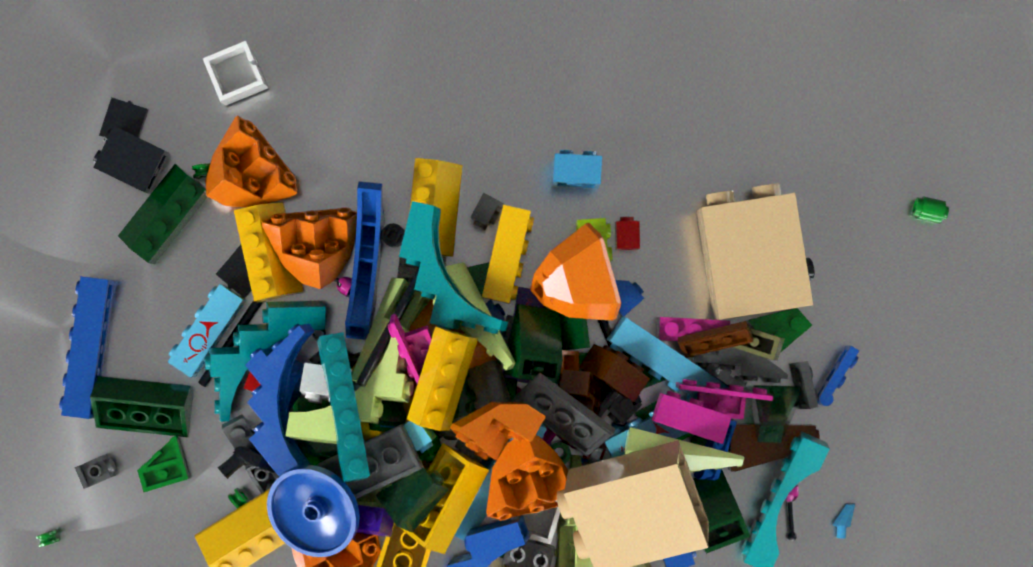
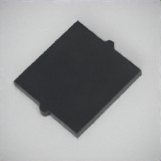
M111 97L99 136L104 137L109 129L112 130L113 126H116L139 138L148 109L134 105L131 101L125 102Z
M240 245L218 270L216 275L228 284L229 289H234L245 299L252 290L242 246Z

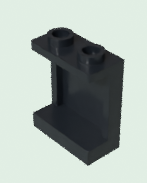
M113 126L112 130L109 129L104 136L103 141L105 144L102 150H98L94 156L93 162L95 165L93 168L149 194L169 152Z

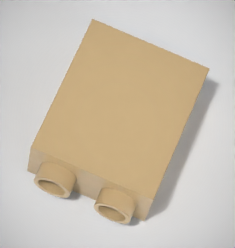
M780 183L753 187V199L735 202L734 191L706 195L707 206L701 207L696 211L713 320L813 305L795 193L782 195Z
M679 440L569 469L565 489L557 491V503L564 519L574 518L578 528L573 533L576 552L580 559L590 558L593 567H632L708 548L709 521Z

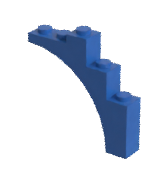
M358 182L356 242L351 290L345 320L346 338L366 340L372 327L377 301V279L381 263V233L384 228L381 183Z
M296 324L287 332L289 334L288 337L278 341L270 348H258L250 355L251 360L245 364L261 384L251 393L253 397L247 403L263 421L253 430L255 434L249 440L279 477L293 467L310 465V462L301 451L297 440L286 436L289 418L287 398L289 378L295 359L302 346L315 331L310 324Z
M523 515L470 529L464 539L466 550L470 553L452 558L447 567H488L495 559L506 552L525 545L530 538V534Z

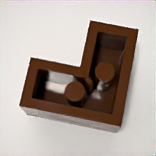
M593 344L579 366L583 371L591 372L599 381L633 402L636 401L650 379L642 373L644 371L642 367L634 362L628 363L626 355L618 350L614 351L607 345L600 347Z
M563 370L562 377L559 378L558 387L599 416L603 383L591 372Z

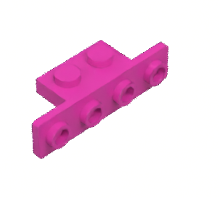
M396 313L392 314L390 324H388L389 333L392 338L396 337L399 344L397 345L399 355L402 359H406L408 374L411 379L415 378L418 384L432 334L428 325L405 333Z
M683 379L682 383L676 382L678 389L698 391L697 400L704 402L703 407L712 410L714 405L726 409V415L732 416L734 419H744L746 398L773 401V396L767 393V389L753 387L752 391H745L744 387L739 385L721 388L720 383L706 382V386L697 385V381L692 379Z

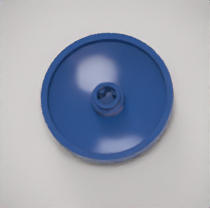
M314 465L293 467L285 471L273 483L268 494L267 512L271 525L281 540L297 552L312 557H327L337 554L352 541L358 530L360 514L353 492L340 477L325 468Z

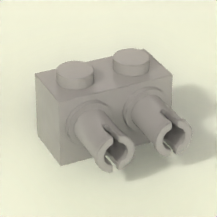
M529 539L525 545L506 552L502 565L510 567H550L555 547Z

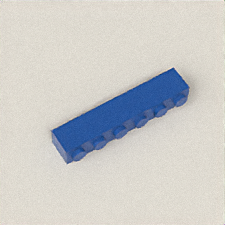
M80 276V281L76 284L75 291L78 298L77 304H74L72 316L75 319L74 326L71 327L69 332L71 348L66 354L68 369L67 373L63 376L65 391L59 403V408L62 410L61 416L84 419L94 418L90 395L97 377L102 375L114 280Z

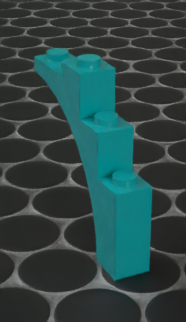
M412 201L399 257L405 258L406 264L419 267L414 290L421 291L422 297L435 300L430 323L447 330H451V328L459 330L461 323V326L475 329L476 324L484 326L483 331L498 334V330L506 331L507 321L492 317L475 307L461 294L451 280L444 265L439 245L441 209L433 205Z
M323 301L266 302V309H262V322L266 324L238 325V332L233 334L234 346L238 347L209 348V355L205 356V370H209L211 377H218L214 378V391L218 392V400H214V414L219 415L220 422L230 421L232 401L237 386L248 370L245 364L251 360L250 355L258 348H270L278 341L284 340L289 336L287 332L296 324H310L314 330L325 329L326 306Z

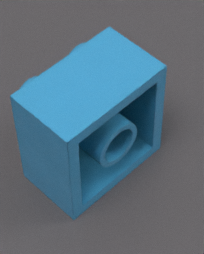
M560 150L559 154L555 153L552 186L598 189L601 185L602 156H597L595 151H583L582 155H577L572 150Z

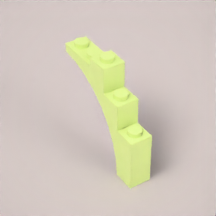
M402 326L405 333L410 332ZM391 337L382 361L369 378L366 386H361L355 391L360 422L378 424L379 417L383 414L382 400L409 403L410 396L413 394L414 384L412 379L404 374L407 371L408 363L405 358L402 359L397 349L399 344L396 337ZM331 405L309 412H289L286 436L294 440L337 444Z

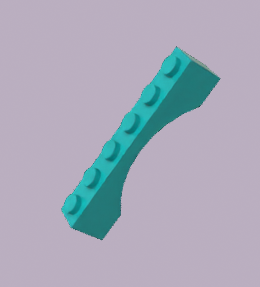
M344 332L319 336L317 343L332 408L343 483L367 479L370 473Z
M802 431L798 437L795 436L790 445V450L792 451L788 458L785 457L780 466V471L782 472L778 479L775 478L770 488L772 493L768 500L765 499L760 509L762 514L759 520L753 522L750 531L752 535L749 541L745 540L741 548L744 563L753 567L774 566L780 554L777 545L776 526L781 506L789 492L800 481L820 470L830 450L827 442Z

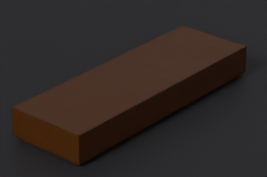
M747 321L678 337V344L686 358L753 342V335Z

